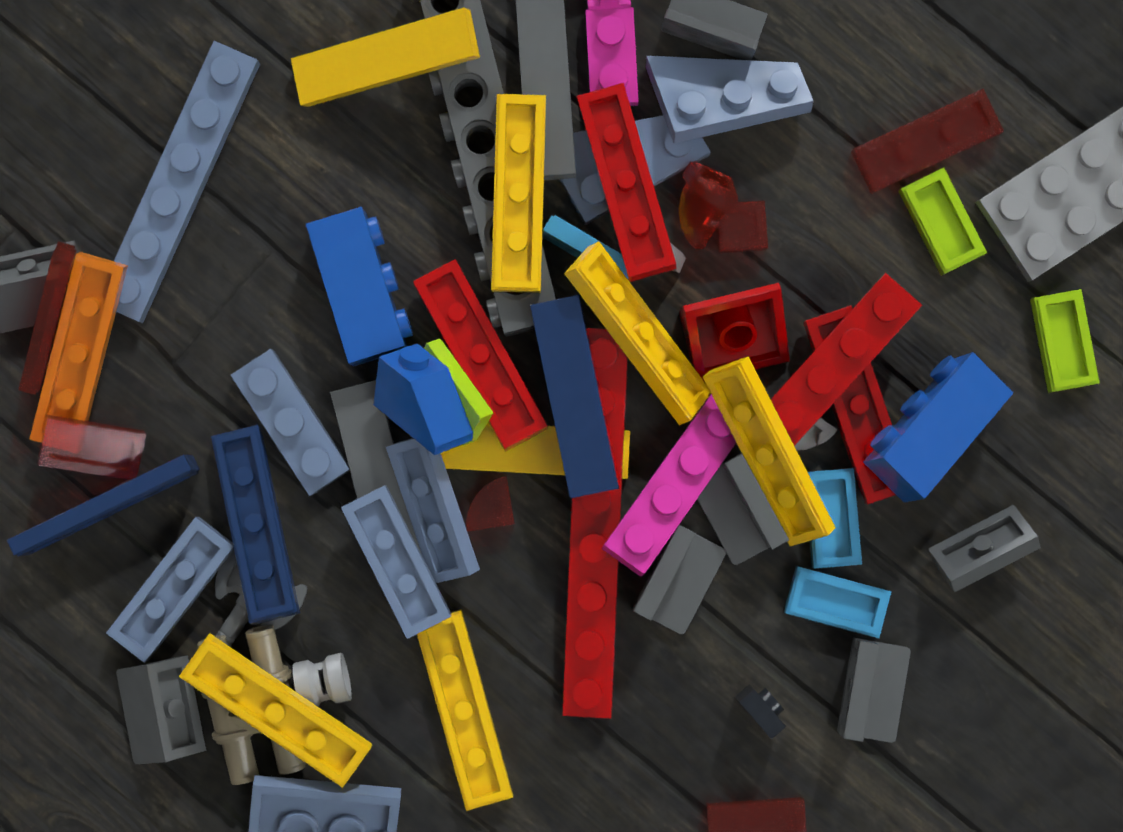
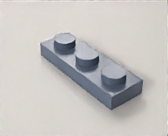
M269 349L231 374L236 385L309 496L314 495L350 471L349 464L273 349Z
M414 438L387 446L386 450L423 559L434 581L439 583L469 576L479 571L480 568L441 453L434 456Z
M387 485L341 507L406 638L408 639L450 618L452 614Z
M195 517L106 634L144 663L149 661L234 551L233 542L200 517Z

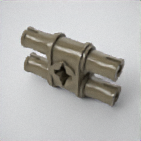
M264 625L246 631L245 634L252 662L292 689L290 678L293 676V673L288 666L282 663L274 626ZM225 635L215 636L216 638L227 644ZM204 640L198 642V648L201 646ZM202 693V697L207 699L215 730L212 732V738L216 740L217 744L222 745L231 784L240 785L254 781V776L259 775L250 737L261 732ZM271 740L279 774L294 773L306 767L307 764Z

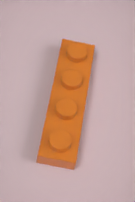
M83 252L76 253L30 440L76 453L81 450L128 265Z

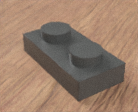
M1012 505L930 547L928 550L933 563L955 593L1041 547L1037 534L1017 508Z

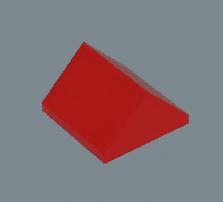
M779 283L684 305L679 311L691 364L702 379L710 370L749 356L755 370L790 361L782 290Z

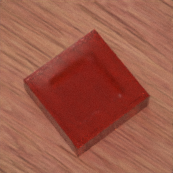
M765 200L716 204L719 253L762 251L768 249Z

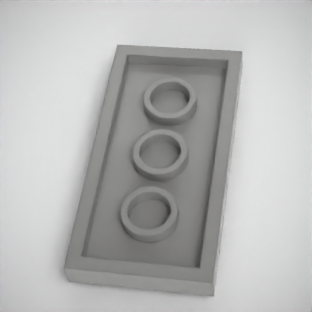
M1123 107L976 202L1027 282L1034 280L1123 222Z

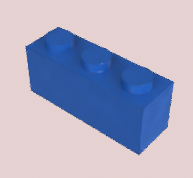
M358 207L307 223L306 227L348 363L352 366H357L407 347L405 338L413 336V332L405 308L396 310L391 292L399 290L391 263L382 264L377 246L383 245L385 242L377 217L368 218L364 209Z
M974 352L956 358L950 355L943 359L932 370L930 377L933 381L925 391H917L902 405L900 411L904 415L895 426L889 425L885 427L870 444L874 450L863 463L904 503L925 499L1013 394Z

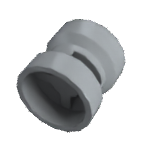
M342 653L328 655L323 662L312 663L309 660L293 663L295 691L316 706L328 700H332L335 703L351 701V683L346 661Z

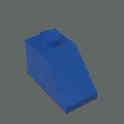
M419 344L407 346L379 357L373 403L376 408L434 456L472 441L473 430L447 366Z

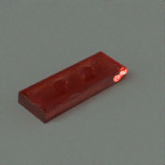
M983 88L854 148L851 153L870 193L873 194L1002 134L1004 130Z
M58 241L52 255L19 391L36 395V392H39L77 251L74 245Z

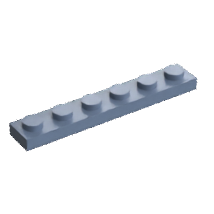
M213 41L114 259V262L128 265L116 312L138 322H144L258 71L260 63L257 59Z

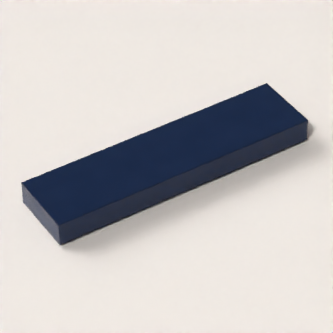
M580 295L532 304L530 307L570 498L619 489Z
M258 425L211 436L249 623L256 625L300 614L262 430Z
M182 455L8 539L7 542L13 555H31L199 474L198 471L200 469L193 455Z

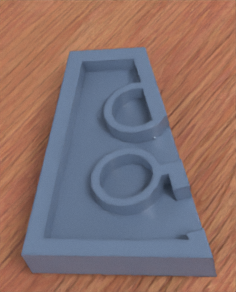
M646 56V70L674 144L801 115L812 110L813 98L798 63Z
M664 116L635 121L654 186L708 157L711 153L702 137L674 144ZM585 130L573 133L576 178L559 180L582 221L587 225L608 213L609 209Z
M255 775L248 832H397L401 788L346 783L342 788L335 782Z

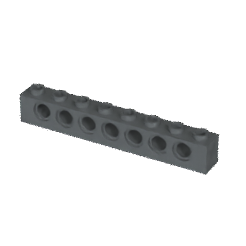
M410 0L411 4L421 2L425 19L441 14L433 8L436 0ZM459 0V5L456 9L464 7L471 11L480 58L429 72L434 96L444 94L448 112L441 113L439 116L446 142L456 141L460 158L451 160L457 187L458 189L468 188L472 205L464 206L463 212L469 235L479 233L483 251L474 253L481 282L491 280L492 282L493 243L491 235L493 232L494 201L485 200L479 194V190L486 180L492 179L495 176V143L489 152L476 154L468 148V142L473 135L481 132L491 135L496 140L497 94H504L481 1ZM465 87H475L483 93V97L476 106L463 107L456 101L458 93ZM543 246L541 293L524 292L520 295H511L507 292H494L495 298L486 300L493 328L502 326L505 337L535 330L530 305L556 300Z

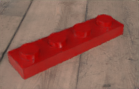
M624 82L578 95V104L629 282L677 269Z
M456 259L414 280V287L449 351L494 414L488 422L504 451L506 452L547 430L548 426Z
M887 273L875 283L770 399L794 446L922 306L920 302Z
M851 305L803 322L813 352L852 310ZM870 362L831 405L865 504L896 495L863 463L874 450L870 446L872 440L885 427L892 425Z

